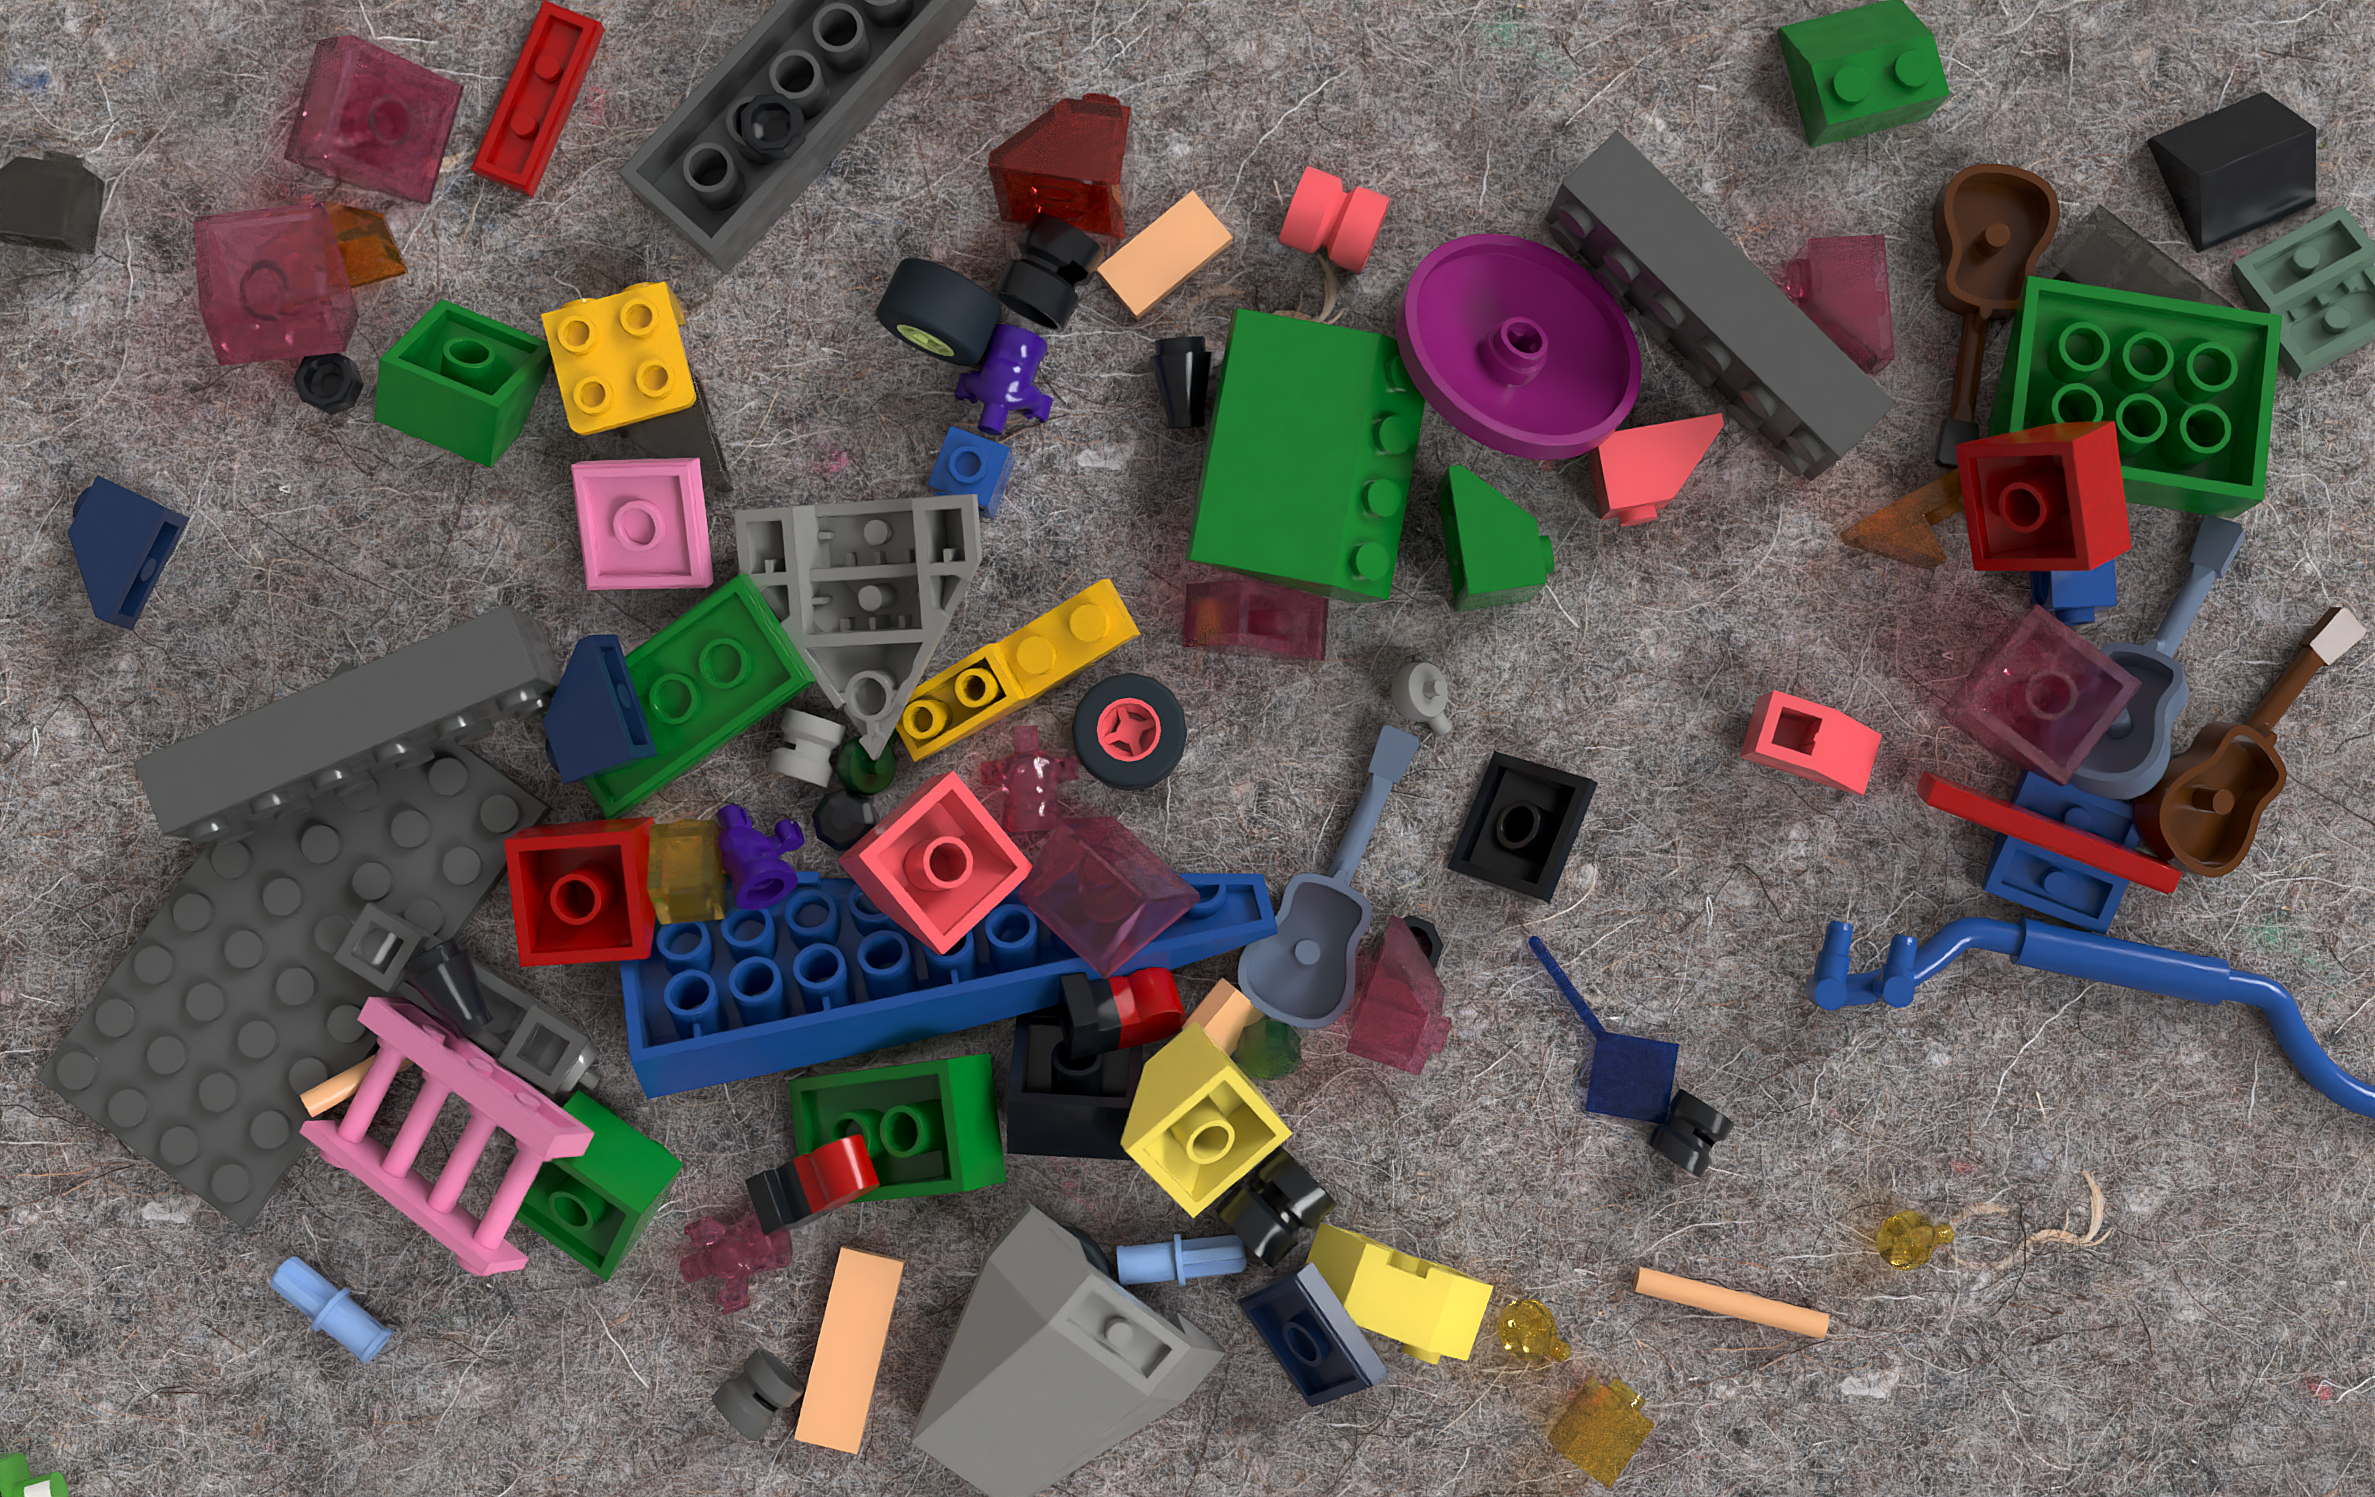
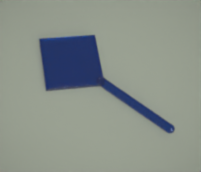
M1531 936L1528 940L1529 946L1596 1038L1585 1111L1665 1124L1679 1044L1607 1032L1538 936Z

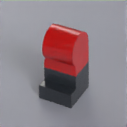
M1146 968L1136 971L1127 977L1120 975L1088 981L1086 972L1060 977L1056 1013L1069 1060L1160 1041L1176 1034L1186 1023V1016L1173 974L1166 968Z
M862 1134L832 1142L810 1154H804L775 1169L763 1171L745 1180L764 1236L803 1227L880 1186Z

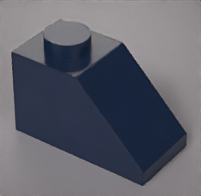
M97 475L92 486L86 488L75 502L73 508L74 521L68 534L95 617L104 622L133 630L189 518Z
M617 634L588 635L578 639L542 722L548 737L545 742L547 758L552 768L561 775L563 784L589 781L658 756Z

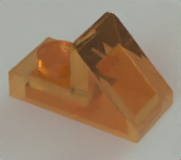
M1954 469L1853 524L1839 534L1844 544L1927 570H1932L1947 562V558L1924 516L1930 526H1933L1964 509V504L1960 499L1962 489L1959 469Z

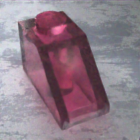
M1885 234L1808 239L1794 255V259L1788 262L1787 290L1789 296L1797 298L1798 308L1865 374L1881 372L1895 359Z
M1244 580L1186 584L1182 647L1227 656L1325 661L1329 598Z
M1390 916L1354 1013L1346 1052L1420 1076L1429 1052L1437 1055L1441 1054L1450 1029L1451 1018L1441 1015L1446 989L1402 918Z

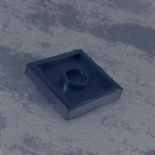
M1313 1262L1253 1287L1238 1299L1239 1305L1302 1397L1311 1407L1373 1387L1389 1373Z

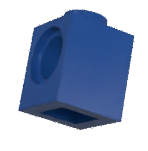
M950 425L927 485L933 496L977 494L979 515L993 520L1015 465L1011 448Z
M2114 558L2091 571H2030L2032 615H2054L2055 625L2092 624L2095 623L2096 613L2117 606Z

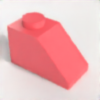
M1722 413L1615 431L1602 444L1588 451L1600 520L1618 517L1620 526H1633L1658 519L1656 510H1662L1675 497L1723 428Z

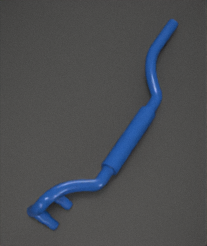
M1963 917L1943 926L1919 948H1917L1916 937L1896 933L1891 939L1887 962L1882 964V968L1866 973L1848 974L1851 957H1848L1853 934L1852 925L1831 920L1827 925L1822 951H1818L1814 974L1807 979L1805 984L1807 999L1825 1010L1834 1011L1842 1006L1866 1005L1879 1001L1895 1008H1903L1913 1001L1915 987L1943 970L1965 950L1978 948L2007 954L2012 964L2213 1006L2219 1005L2223 1000L2252 1005L2264 1012L2277 1041L2289 1060L2313 1087L2329 1100L2345 1109L2375 1119V1086L2362 1082L2346 1073L2327 1056L2306 1026L2293 996L2279 982L2261 974L2232 969L2229 967L2228 961L2223 958L2190 954L2046 924L2040 920L2025 917L2019 918L2016 924L1986 917Z

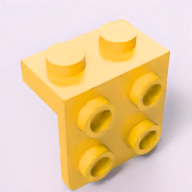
M665 281L659 283H637L626 287L618 294L599 299L584 298L570 301L562 305L558 310L541 314L569 426L577 434L586 436L684 410L694 404L696 392L678 327L686 323L680 300Z

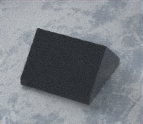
M2265 91L2147 140V144L2197 254L2308 209L2316 204V127Z
M1494 751L1447 868L1534 905L1550 904L1598 783L1590 778Z

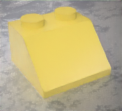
M1195 1020L1145 1063L1121 1145L1194 1218L1293 1133L1257 1086Z

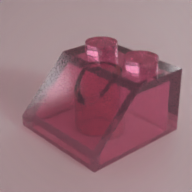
M355 35L318 40L283 159L339 183L420 204H430L464 86Z
M324 202L196 217L194 233L199 309L219 366L346 352L357 324L359 313Z
M2036 604L2012 617L1939 714L1990 753L2062 787L2067 784L2143 683L2040 605Z

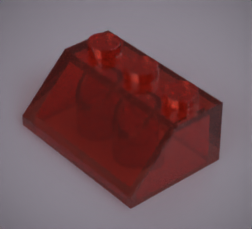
M1099 93L1084 94L1081 100L1064 98L989 153L988 170L1001 220L1028 225L1033 214L1036 212L1044 213L1072 225L1083 233L1125 238L1135 172L1131 107L1120 105L1121 102L1115 97Z

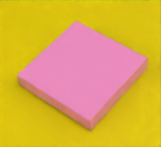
M699 458L579 461L570 465L587 590L707 588L714 583Z

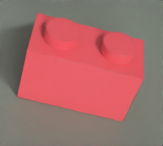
M954 771L928 778L837 860L879 910L938 955L945 954L1035 870Z

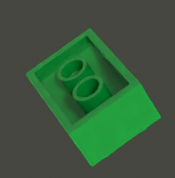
M990 1053L788 1080L798 1157L810 1154L818 1148L850 1136L860 1134L863 1136L880 1186L847 1204L966 1192L1007 1182Z

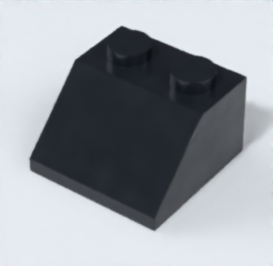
M1046 1007L1017 1015L1006 1101L1007 1154L1135 1161L1124 1150L1121 1140L1142 1075L1144 1044L1069 1060L1056 1008Z

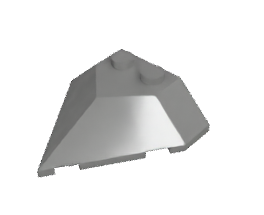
M977 494L735 510L739 573L750 576L816 678L818 685L836 709L842 708L862 736L859 742L872 760L879 759L982 561Z

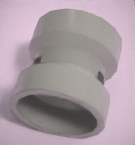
M785 708L780 724L784 734L781 747L772 750L766 769L828 788L833 772L828 760L832 751L841 746L847 727L814 715Z

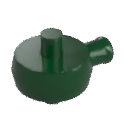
M894 728L879 759L874 761L859 742L862 736L852 738L843 745L837 757L836 768L839 779L845 787L860 795L879 793L890 785L895 776L897 766L896 756L891 748L900 736L896 728Z

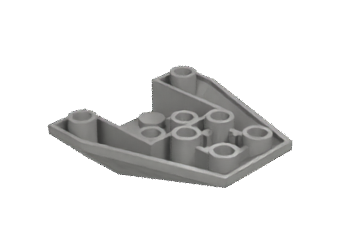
M1029 1203L986 1253L911 1431L910 1441L989 1497H1034L1184 1402L1222 1359L1226 1351L1222 1345L1177 1312L1169 1321L1165 1320L1088 1263L1079 1239Z

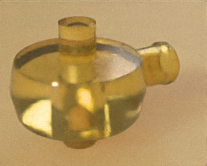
M1907 1210L1885 1220L1876 1238V1248L1887 1264L1896 1270L1907 1271L1926 1264L1937 1245L1951 1244L1954 1240V1231L1948 1223L1933 1226L1932 1222L1921 1213Z
M1518 1299L1502 1310L1498 1320V1333L1502 1345L1511 1356L1522 1361H1534L1548 1354L1557 1362H1564L1569 1357L1571 1352L1570 1344L1557 1338L1555 1319L1542 1302L1536 1299Z

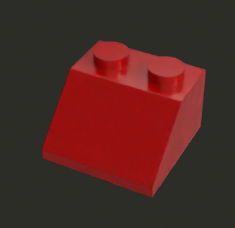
M2115 421L2055 423L1963 442L1955 446L1974 571H2091L2132 548Z
M653 817L540 824L525 827L504 840L520 967L647 959L650 956L660 886V871Z

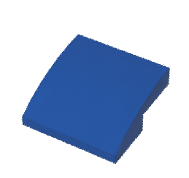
M2028 764L2024 765L2009 801L2010 803L2136 849L2141 837L2134 821L2133 803L2122 799H2110L2086 793L2055 774ZM1998 832L1985 872L1982 889L2105 935L2129 884V880Z

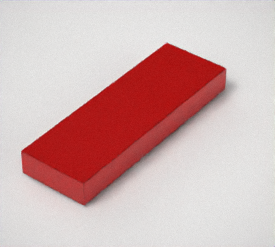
M543 0L471 166V170L476 176L529 197H534L605 32L601 22Z

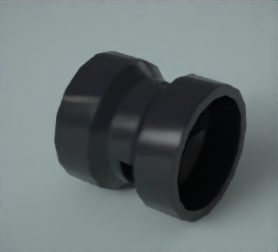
M1679 1088L1669 1104L1671 1111L1669 1118L1664 1125L1654 1127L1645 1143L1679 1167L1701 1179L1711 1163L1709 1157L1710 1150L1716 1142L1725 1141L1735 1123L1702 1100Z

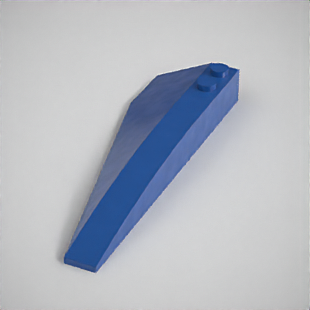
M795 871L798 882L790 894L774 905L753 911L741 909L736 904L732 894V880L728 874L659 887L650 956L647 959L619 961L630 1061L646 1098L661 1097L903 1045L1025 1014L1057 1004L1060 977L1086 972L1088 981L1120 975L1127 977L1136 971L1152 967L1172 970L1278 934V927L1263 874L1180 873L1176 880L1145 879V873H1119V880L1082 879L1081 873H1054L1053 879H1024L945 954L938 955L879 910L853 878H821L820 872Z

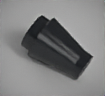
M1191 336L1155 340L1156 356H1151L1150 361L1167 415L1168 429L1205 426L1204 413L1212 352H1206L1205 337Z
M454 937L436 945L406 963L414 976L408 981L447 1022L458 1039L471 1034L493 1020L487 1009L468 948L461 950Z

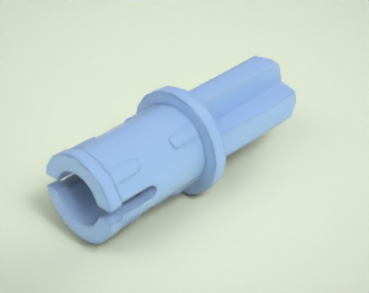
M1174 1234V1241L1125 1247L1123 1245L1117 1246V1264L1121 1287L1178 1280L1179 1286H1186V1279L1242 1273L1246 1270L1247 1265L1245 1243L1237 1234L1181 1240V1234Z
M291 1256L277 1268L271 1277V1287L313 1321L311 1325L313 1331L324 1330L359 1358V1361L364 1365L377 1355L393 1334V1330L385 1327L349 1298L352 1293L349 1288L345 1287L342 1290H338L299 1257Z

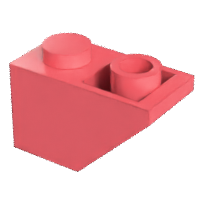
M1772 690L1757 697L1739 758L1858 796H1864L1882 735L1836 709Z

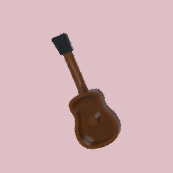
M1984 163L1964 168L1943 188L1933 208V231L1941 256V267L1934 288L1935 296L1939 305L1943 308L1964 316L1948 418L1941 422L1934 460L1938 467L1959 470L1955 446L1963 442L1979 439V424L1973 423L1989 320H2006L2015 316L2023 281L2027 276L2035 277L2036 263L2053 239L2058 227L2060 217L2059 202L2050 184L2033 172L2011 165Z

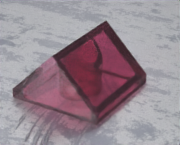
M1113 816L1060 819L1018 891L1019 900L1104 979L1200 901V893Z

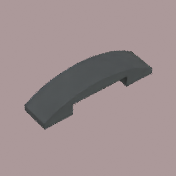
M367 903L333 959L387 993L397 992L446 1022L408 981L414 976L406 964L411 959L444 941L373 903ZM471 957L487 1009L493 1020L467 1036L500 1056L498 1061L553 1095L557 1094L591 1037L554 1009Z

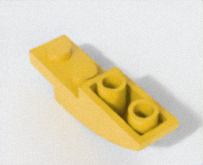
M1101 579L1001 641L985 645L916 687L895 728L914 762H919L1068 682L1095 666L1094 662L1141 634L1111 580Z

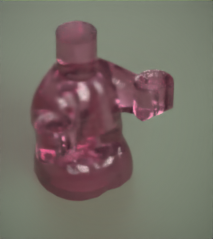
M1038 725L1014 726V752L1002 760L980 762L981 785H993L1002 788L1003 791L1001 828L1004 832L1063 828L1062 816L1057 805V785L1066 781L1079 780L1078 756L1052 757L1039 748Z
M756 1212L751 1214L746 1220L728 1226L714 1221L710 1216L703 1217L686 1224L684 1227L685 1235H690L692 1239L690 1246L692 1248L703 1246V1251L681 1259L680 1269L688 1283L713 1274L718 1277L726 1286L725 1289L716 1293L717 1303H722L723 1305L721 1312L725 1316L735 1313L750 1305L748 1294L749 1277L765 1270L775 1271L789 1266L793 1256L790 1232L786 1230L764 1236Z

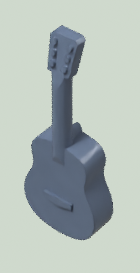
M2213 515L2204 517L2188 561L2191 570L2155 636L2147 641L2144 646L2121 642L2110 643L2104 646L2093 659L2085 680L2060 699L2050 710L2042 726L2041 743L2052 770L2061 779L2071 783L2081 791L2110 799L2135 798L2148 792L2161 780L2168 767L2171 754L2172 724L2188 702L2190 693L2183 667L2172 658L2216 577L2223 579L2245 538L2244 530L2240 523Z
M1390 725L1381 728L1367 769L1370 776L1326 876L1309 872L1299 873L1294 876L1284 890L1281 906L1275 915L1278 934L1245 946L1238 966V983L1243 995L1250 1000V1003L1267 1016L1291 1026L1319 1029L1336 1022L1350 1006L1356 985V949L1358 942L1371 922L1372 916L1371 904L1366 897L1351 888L1350 883L1393 784H1399L1421 744L1418 737Z

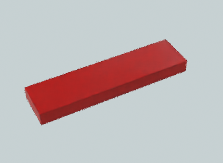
M1925 770L1915 790L1918 796L1931 807L2167 895L2169 892L2174 893L2182 875L2181 871L2158 857Z

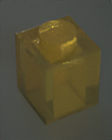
M681 819L674 823L650 826L647 891L660 925L725 919L726 872L721 866V850L717 844L719 830L715 819Z
M1591 1375L1547 1438L1557 1451L1609 1489L1655 1424L1640 1411L1647 1400L1617 1377H1614L1607 1386L1594 1375Z

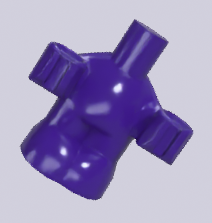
M996 324L987 345L981 369L971 373L960 374L954 397L961 401L964 398L969 399L971 404H977L978 400H980L984 404L977 427L982 432L995 436L1002 435L1008 412L1025 408L1023 413L1025 418L1032 420L1034 417L1038 418L1041 423L1047 422L1053 399L1043 394L1033 385L1037 367L1044 359L1048 348L1045 340L1037 334L1013 325Z
M730 804L721 808L716 814L722 829L718 834L717 844L721 850V866L730 875L732 880V894L739 908L750 911L764 909L776 904L790 894L798 882V877L793 867L778 857L785 852L799 849L805 843L798 822L793 821V824H791L789 819L780 820L774 827L775 834L766 837L762 832L752 828L745 808H740L736 804Z

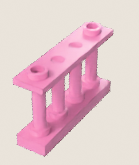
M368 997L357 1020L378 1035L376 1041L380 1048L343 1119L305 1121L299 1133L320 1148L319 1155L323 1160L335 1167L351 1172L456 1254V1262L463 1269L479 1276H490L494 1273L523 1269L529 1258L503 1238L543 1161L549 1162L552 1158L583 1156L594 1132L465 1037L458 1039L449 1025L405 997ZM406 1057L424 1069L422 1076L426 1081L393 1145L388 1150L369 1136L366 1131ZM451 1091L470 1104L468 1110L472 1116L436 1185H433L412 1169L411 1166ZM496 1126H500L517 1139L515 1145L519 1151L484 1218L480 1221L459 1205L457 1200Z

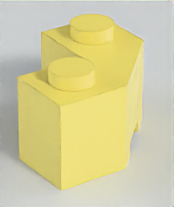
M1320 1222L1305 1265L1313 1262L1356 1325L1404 1342L1401 1348L1402 1352L1431 1364L1438 1365L1441 1355L1468 1360L1494 1286L1447 1265L1405 1254L1361 1233Z

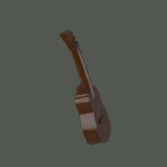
M2330 607L2298 643L2302 647L2301 651L2243 725L2220 721L2206 724L2198 732L2189 749L2178 758L2168 762V767L2161 780L2148 792L2136 797L2134 804L2135 825L2140 837L2156 857L2167 861L2179 871L2209 878L2222 877L2232 872L2241 864L2254 841L2258 823L2264 809L2279 795L2286 783V767L2273 747L2277 741V734L2272 729L2321 666H2330L2366 636L2367 629L2348 607Z

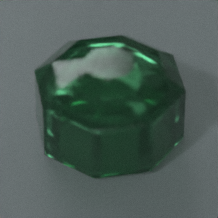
M1264 1019L1243 1027L1237 1041V1064L1252 1078L1274 1081L1291 1075L1295 1072L1301 1059L1300 1037L1286 1023Z

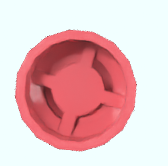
M1309 165L1299 182L1290 204L1278 243L1308 255H1312L1321 247L1327 249L1329 261L1333 262L1334 265L1361 275L1377 239L1391 197L1359 186L1349 193L1343 192L1344 189L1340 177Z

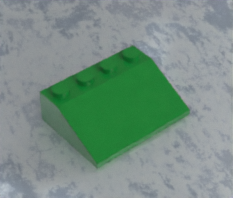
M2027 276L2023 281L1990 415L1987 437L2055 423L2115 421L2125 502L2234 519L2264 500L2282 316Z
M1241 308L1232 310L1187 544L1186 561L1351 604L1389 600L1426 399L1419 392L1405 368L1397 339L1378 333Z

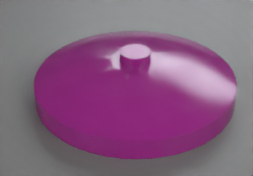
M1474 234L1448 241L1434 249L1422 260L1403 289L1398 301L1395 323L1396 338L1401 358L1413 383L1432 408L1447 422L1468 437L1489 448L1516 457L1534 460H1558L1578 456L1591 451L1607 440L1631 411L1636 401L1641 382V359L1634 332L1625 314L1612 295L1589 272L1568 257L1547 246L1524 238L1504 234Z

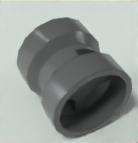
M758 1347L743 1363V1373L736 1380H726L711 1397L717 1410L737 1431L750 1440L757 1441L772 1426V1415L779 1408H789L803 1394L804 1389L797 1377L781 1360L768 1350Z

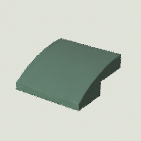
M2343 205L2233 263L2231 270L2250 311L2282 316L2278 358L2295 382L2375 340V244Z

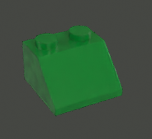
M1885 0L1782 26L1777 31L1810 148L1929 119L1950 95L1933 33L1902 0Z
M441 299L379 359L374 421L399 430L408 436L419 438L458 454L464 459L475 461L491 468L522 432L552 363L549 344L545 340Z
M1463 465L1448 466L1436 491L1456 612L1531 601L1547 584L1546 575L1554 573V555L1550 537L1548 535L1539 536L1536 518Z
M578 1090L562 1109L594 1132L583 1156L552 1158L549 1162L543 1161L514 1217L608 1282L668 1197L684 1163L672 1156L661 1143L648 1139L619 1119L616 1113L608 1106L595 1102Z

